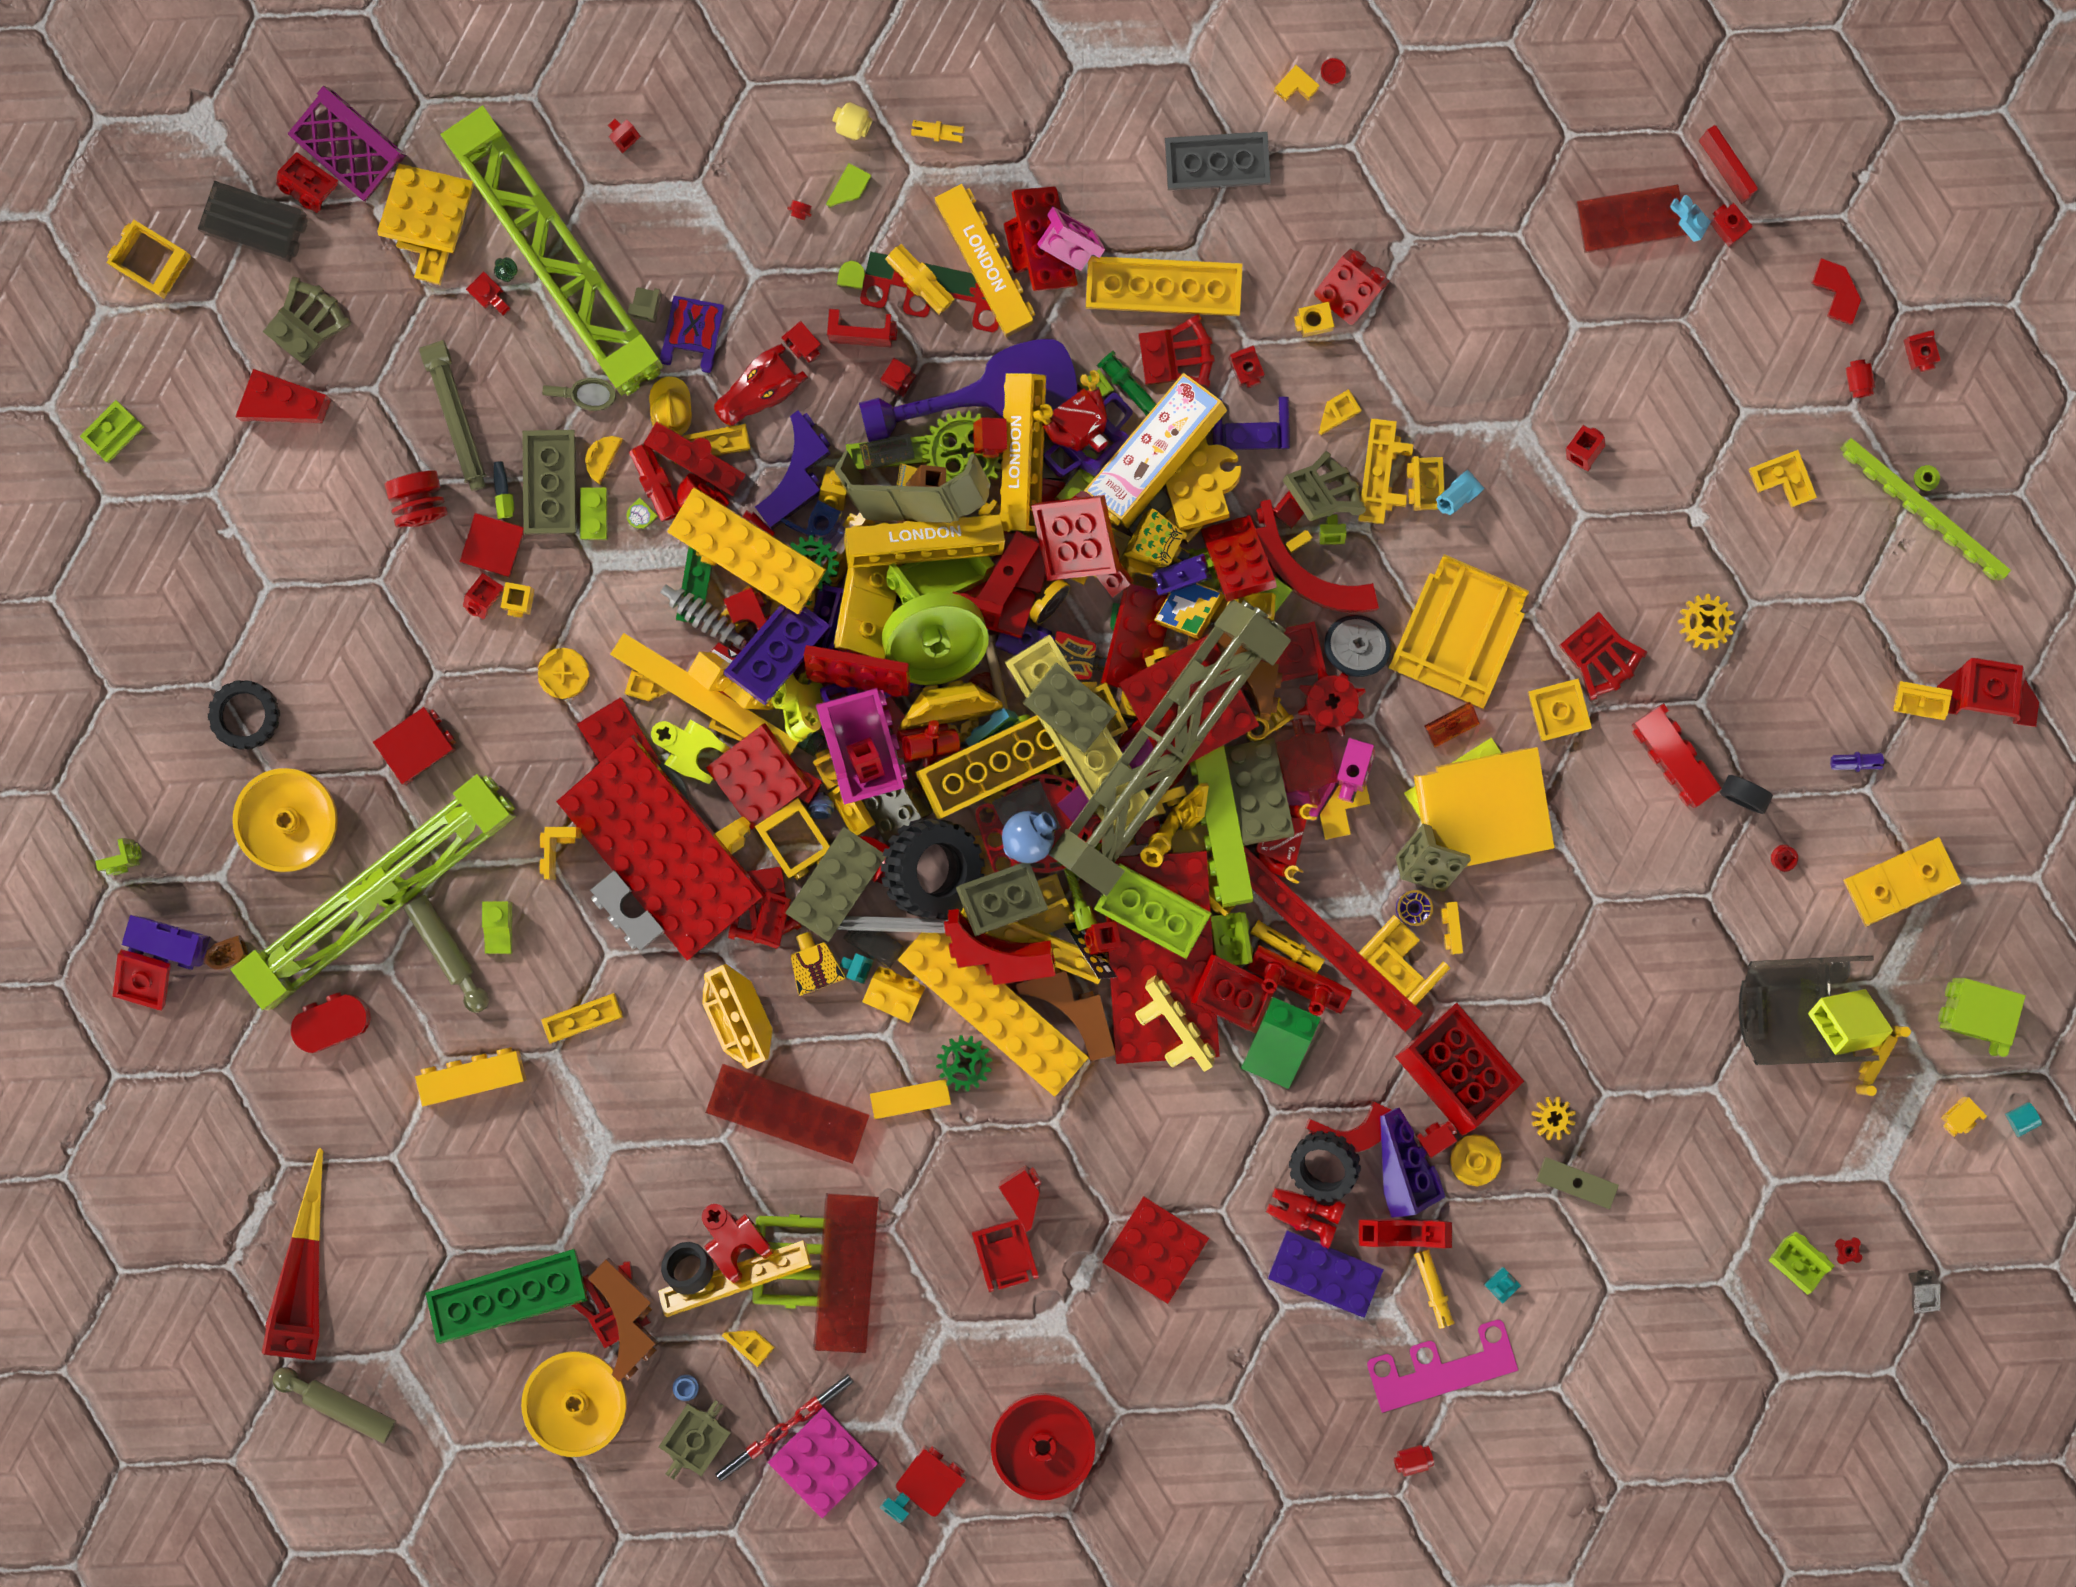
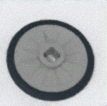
M1349 615L1342 617L1330 626L1325 635L1324 647L1329 661L1335 668L1347 675L1355 677L1373 675L1379 672L1389 660L1391 642L1387 632L1378 622L1366 616ZM1358 643L1361 647L1358 649L1354 644Z

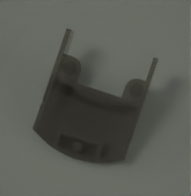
M1874 956L1750 961L1745 980H1742L1740 988L1739 1023L1745 1046L1749 1047L1755 1059L1753 1060L1755 1065L1879 1061V1055L1855 1056V1051L1835 1055L1808 1014L1821 998L1831 996V984L1843 983L1848 979L1850 975V962L1874 961Z

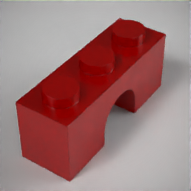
M752 587L723 599L734 625L742 622H752L759 631L770 618V615L765 617L761 607L765 606L760 591L755 593Z

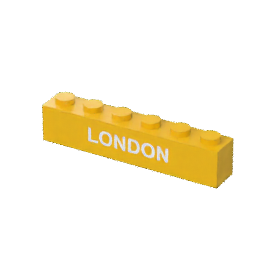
M960 184L936 196L935 203L1007 338L1033 324L1032 317L1035 316V312L1029 301L1024 303L1020 295L1023 293V289L1017 279L1012 280L1008 272L1012 269L1005 256L1001 258L996 250L1000 247L993 233L989 235L984 226L988 225L984 214L982 211L977 212L974 208L973 203L976 200L970 188L965 190L963 185Z
M1006 374L1003 417L1007 419V450L1003 452V460L1001 462V522L1003 530L1037 531L1031 505L1042 502L1044 428L1042 426L1043 421H1036L1033 413L1040 410L1043 414L1040 405L1045 404L1046 375Z
M983 514L978 517L962 516L958 521L950 523L905 521L897 524L880 523L874 526L855 525L851 528H845L844 537L848 568L1003 555L1005 544L1001 516Z

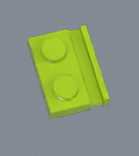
M115 400L80 437L106 463H109L144 426L119 401Z

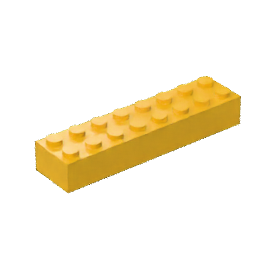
M1107 683L1090 689L1117 711L1106 725L1111 736L1114 737L1127 731L1128 728ZM1035 715L915 773L937 819H941L1047 769L1064 759L1038 716Z
M921 932L899 957L898 961L1055 1097L1089 1057L1007 985H993L992 976H987L984 965L958 968L956 958L951 959L949 943H952L950 936L946 937L945 933Z

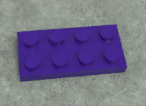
M781 604L724 670V675L763 705H766L802 663L806 645L816 646L830 630V625L805 606L800 614H796Z
M1286 1230L1267 1279L1365 1318L1384 1269L1333 1248H1324L1318 1242Z

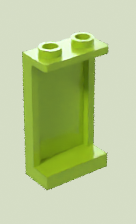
M988 556L906 563L900 567L893 563L889 565L886 581L890 589L895 590L901 598L902 604L929 592L953 593L954 591L964 593L988 581L995 564Z

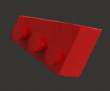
M253 369L235 417L240 421L323 423L331 398L320 392Z

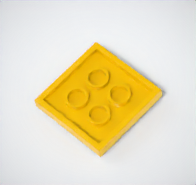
M398 163L377 230L378 236L454 253L474 187L473 181Z

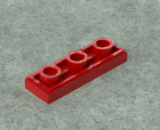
M1017 531L977 599L992 601L997 605L1003 606L1039 543ZM1005 567L1012 568L1013 574L1011 576L1004 574L1003 569Z

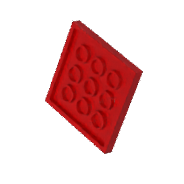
M1208 635L1118 683L1141 727H1143ZM1215 644L1202 662L1204 667L1215 664L1222 655L1217 644ZM1230 669L1222 671L1221 674L1229 671ZM1234 679L1205 694L1199 727ZM1203 680L1190 685L1189 699ZM1241 689L1186 765L1260 726ZM1174 702L1153 730L1154 733L1163 737L1177 717V703ZM1191 715L1187 719V733L1189 732ZM1149 736L1148 739L1154 749L1158 742ZM1174 737V739H1173V740L1171 741V743H1170V744L1173 745L1174 747H1175V737ZM1166 749L1161 757L1171 754V752Z

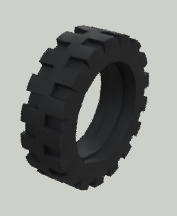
M236 680L230 684H225L220 691L213 695V701H210L208 707L210 708L208 721H210L211 731L215 733L219 741L236 749L249 750L264 745L268 739L273 737L275 729L279 726L278 717H280V710L278 709L276 698L273 697L267 688L252 681ZM248 693L261 701L265 710V719L261 728L256 733L250 736H237L227 729L223 721V711L226 703L232 697Z
M1317 1131L1314 1135L1312 1133L1306 1135L1297 1144L1289 1161V1168H1291L1290 1176L1291 1179L1295 1180V1186L1298 1189L1301 1188L1306 1196L1309 1197L1311 1195L1315 1197L1314 1200L1317 1201L1324 1199L1326 1202H1332L1336 1198L1338 1200L1342 1199L1346 1193H1350L1361 1171V1165H1359L1360 1157L1359 1154L1355 1153V1147L1352 1144H1348L1345 1137H1338L1335 1135L1336 1133L1330 1131L1328 1133ZM1314 1150L1329 1151L1342 1162L1345 1169L1344 1178L1334 1183L1322 1182L1316 1179L1307 1169L1305 1156Z

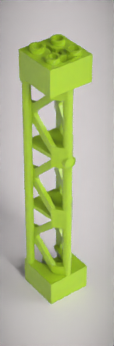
M482 105L441 133V137L620 395L627 394L629 396L640 388L639 384L646 379L651 381L661 374L660 370L663 368L662 363L485 107ZM490 154L486 176L483 178L474 164ZM503 155L506 156L533 197L498 190ZM511 206L529 209V211L512 221L503 207ZM537 220L533 243L530 246L521 234V231ZM550 222L580 264L544 257ZM550 273L575 276L577 278L559 289ZM584 287L579 313H576L567 298ZM596 289L601 293L627 332L590 325ZM603 340L625 345L607 357L596 341Z

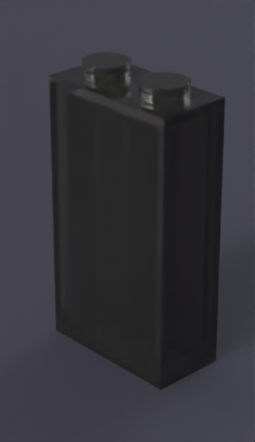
M214 181L198 230L205 235L290 263L292 257H296L299 251L300 243L298 239L300 233H304L306 230L308 218H306L307 214L302 209Z

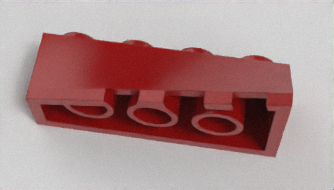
M1663 703L1633 723L1632 727L1634 730L1632 734L1640 744L1643 742L1650 750L1647 752L1650 759L1656 765L1660 763L1665 770L1663 776L1671 786L1675 784L1679 789L1680 793L1678 796L1687 807L1690 805L1692 808H1696L1722 788L1705 763L1694 758L1697 756L1695 748L1687 739L1682 740L1680 737L1682 729L1676 721L1667 718L1665 714L1669 710Z

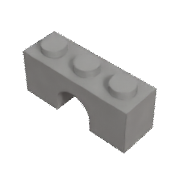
M615 870L590 890L594 894L591 897L592 901L600 910L605 908L610 916L607 919L616 929L622 928L626 933L624 939L633 950L636 947L639 950L645 949L664 933L663 927L658 924L648 910L637 918H630L625 914L623 901L632 890Z

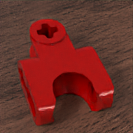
M710 1204L703 1210L702 1222L714 1238L704 1247L724 1276L735 1284L742 1278V1273L737 1266V1259L743 1251L754 1249L757 1254L765 1259L774 1253L770 1244L747 1214H744L736 1221L732 1214L719 1204ZM716 1216H718L720 1219L718 1223H716Z

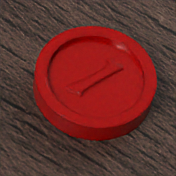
M1330 58L1322 64L1320 75L1326 83L1338 84L1346 75V67L1341 60Z

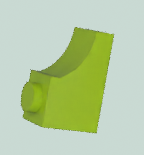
M482 901L485 954H512V902Z

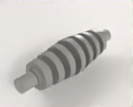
M668 585L662 588L660 593L669 598V606L674 609L679 605L677 613L680 615L687 611L684 618L687 622L696 617L692 624L693 627L698 629L704 622L701 629L702 632L708 633L712 628L713 631L710 636L717 638L721 634V642L731 641L738 647L741 646L745 638L736 633V625L731 623L729 626H726L728 618L725 616L717 620L721 614L718 609H715L711 615L709 614L713 607L712 604L708 602L701 609L704 602L703 599L698 598L693 603L695 595L689 593L684 597L685 590L682 588L674 590Z

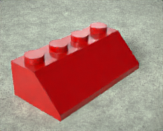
M1025 1165L1001 1180L998 1187L1022 1226L1028 1232L1033 1224L1041 1179L1034 1167L1028 1169Z

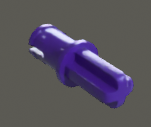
M1855 752L1849 755H1833L1830 759L1831 769L1833 770L1854 769L1855 772L1866 769L1882 770L1883 765L1880 764H1884L1882 753L1860 754V752Z

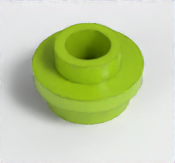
M1921 466L1914 473V483L1922 491H1931L1940 482V474L1933 466ZM1925 473L1931 475V482L1924 481L1923 476Z

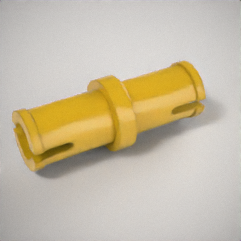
M913 120L912 126L920 127L922 130L911 129V136L933 138L936 142H940L941 139L963 143L964 136L954 135L953 133L964 134V126L942 124V121L932 123Z

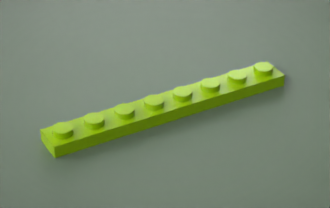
M1848 439L1841 446L1840 450L1844 452L1843 457L1847 461L1860 465L1864 469L1862 472L1873 481L1878 480L1884 485L1882 488L1888 495L1892 497L1897 496L1904 502L1902 505L1906 510L1913 514L1917 513L1924 518L1922 522L1931 530L1937 529L1944 535L1942 538L1952 547H1959L1963 551L1962 555L1971 563L1977 562L1984 568L1982 572L1987 577L1999 581L2009 574L2011 569L1854 439Z

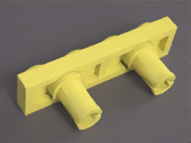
M1157 975L1149 979L1145 988L1153 998V1001L1138 1010L1135 1015L1144 1026L1163 1014L1177 1032L1183 1043L1165 1054L1169 1065L1174 1068L1192 1056L1204 1072L1212 1068L1215 1061V1053L1208 1043H1203L1199 1037L1201 1034L1198 1027L1193 1022L1189 1023L1185 1017L1186 1012L1179 1001L1175 1002L1171 997V990L1164 980L1160 981Z

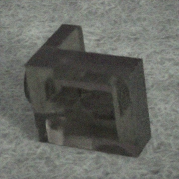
M1919 1270L1909 1273L1908 1278L1912 1284V1309L1914 1313L1940 1311L1941 1283L1933 1270Z

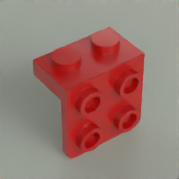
M1350 248L1335 264L1314 294L1321 302H1329L1332 311L1348 324L1353 325L1390 280L1386 278L1383 270L1369 264L1362 253Z
M924 1445L896 1483V1489L900 1493L903 1492L912 1502L928 1514L936 1517L956 1490L963 1485L967 1476L963 1474L965 1470L957 1463L952 1462L950 1464L943 1459L944 1454L934 1446L929 1448Z

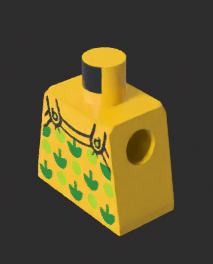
M1152 508L1143 513L1123 555L1162 569L1169 566L1172 560L1176 563L1187 560L1190 552L1179 546L1184 537L1183 532Z

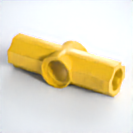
M902 244L895 247L885 258L888 264L903 278V282L916 296H921L938 315L948 309L955 301L952 295L937 281V277L924 263H919Z

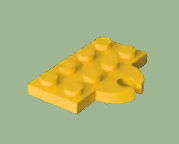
M1206 437L1165 484L1179 530L1181 531L1230 518L1224 494L1232 491L1241 477V466H1236L1229 472L1221 469L1222 464L1226 462H1238L1236 453L1225 446H1208Z

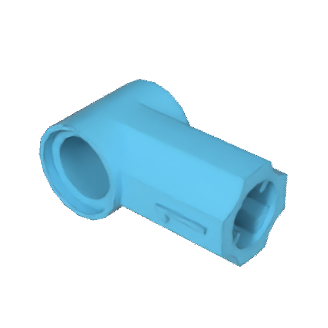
M1467 469L1450 484L1451 486L1436 498L1437 508L1442 514L1452 515L1463 504H1468L1485 488Z

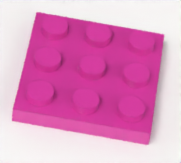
M823 1407L767 1463L823 1518L878 1464V1461Z

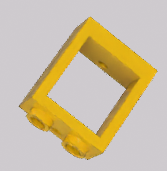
M133 219L132 223H128L122 230V238L118 245H114L110 249L106 263L165 299L191 258V255ZM141 233L173 252L154 284L122 266Z
M799 798L755 826L789 879L795 877L796 880H799L810 872L808 867L814 863L818 865L830 847V844ZM800 812L823 849L791 869L768 835V832Z

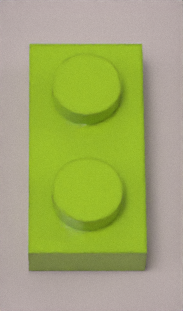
M606 487L580 488L581 540H607Z

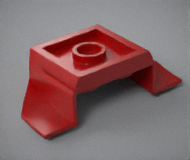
M1971 658L1937 686V688L1952 690L1948 714L1957 715L1961 709L2013 717V724L2037 726L2039 700L2025 679L2023 665Z

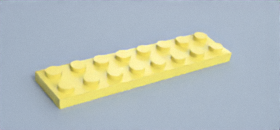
M1051 635L1044 637L1005 662L1026 698L1055 662L1076 678ZM1038 716L1088 800H1090L1122 756L1121 750L1107 727L1102 730L1087 751L1083 753ZM1129 782L1116 787L1115 802ZM1144 789L1135 793L1129 800L1125 830L1149 798ZM1100 804L1096 809V813L1102 821L1105 807ZM1156 808L1152 810L1146 820L1158 813ZM1117 818L1114 820V823H1113L1114 835H1115V829H1116Z

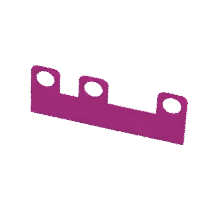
M1494 1320L1479 1326L1478 1333L1484 1349L1483 1352L1441 1364L1434 1342L1426 1341L1410 1348V1355L1416 1372L1402 1377L1398 1376L1391 1355L1384 1354L1370 1359L1367 1362V1367L1381 1412L1390 1411L1519 1371L1504 1323L1501 1320ZM1490 1326H1496L1501 1330V1339L1496 1343H1490L1485 1338V1331ZM1427 1347L1431 1349L1433 1359L1430 1363L1422 1364L1417 1360L1416 1354L1420 1348ZM1383 1360L1389 1363L1391 1371L1388 1376L1379 1377L1375 1374L1374 1366L1378 1361Z

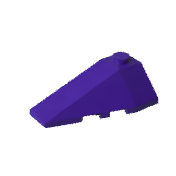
M1400 1107L1380 1116L1383 1185L1387 1206L1392 1218L1416 1215L1446 1197L1439 1174L1434 1166H1429L1424 1157L1426 1151L1423 1146L1418 1147L1415 1142L1414 1131Z

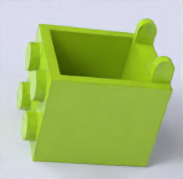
M1953 978L1952 982H1948L1946 986L1945 997L1948 998L1945 1007H1942L1939 1012L1938 1022H1941L1939 1028L1990 1042L1988 1052L1991 1056L1999 1055L2000 1057H2006L2013 1044L2026 995L1967 978Z

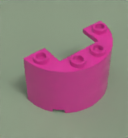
M877 688L816 704L844 805L905 788L903 780L908 779L904 764L899 765L895 750L900 749L896 734L890 735L888 728L889 725H893L889 709L884 711L882 707L887 705L883 690L878 691ZM871 737L880 757L885 775L860 784L846 746Z

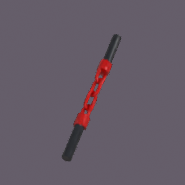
M850 1375L844 1376L818 1397L814 1396L795 1412L794 1417L768 1431L766 1438L762 1441H754L746 1448V1451L716 1472L717 1478L722 1482L748 1461L754 1460L764 1453L763 1448L770 1443L774 1444L785 1437L789 1429L799 1421L804 1422L820 1411L824 1404L854 1383ZM807 1408L810 1413L803 1417L800 1412ZM781 1427V1430L784 1432L773 1440L771 1434Z

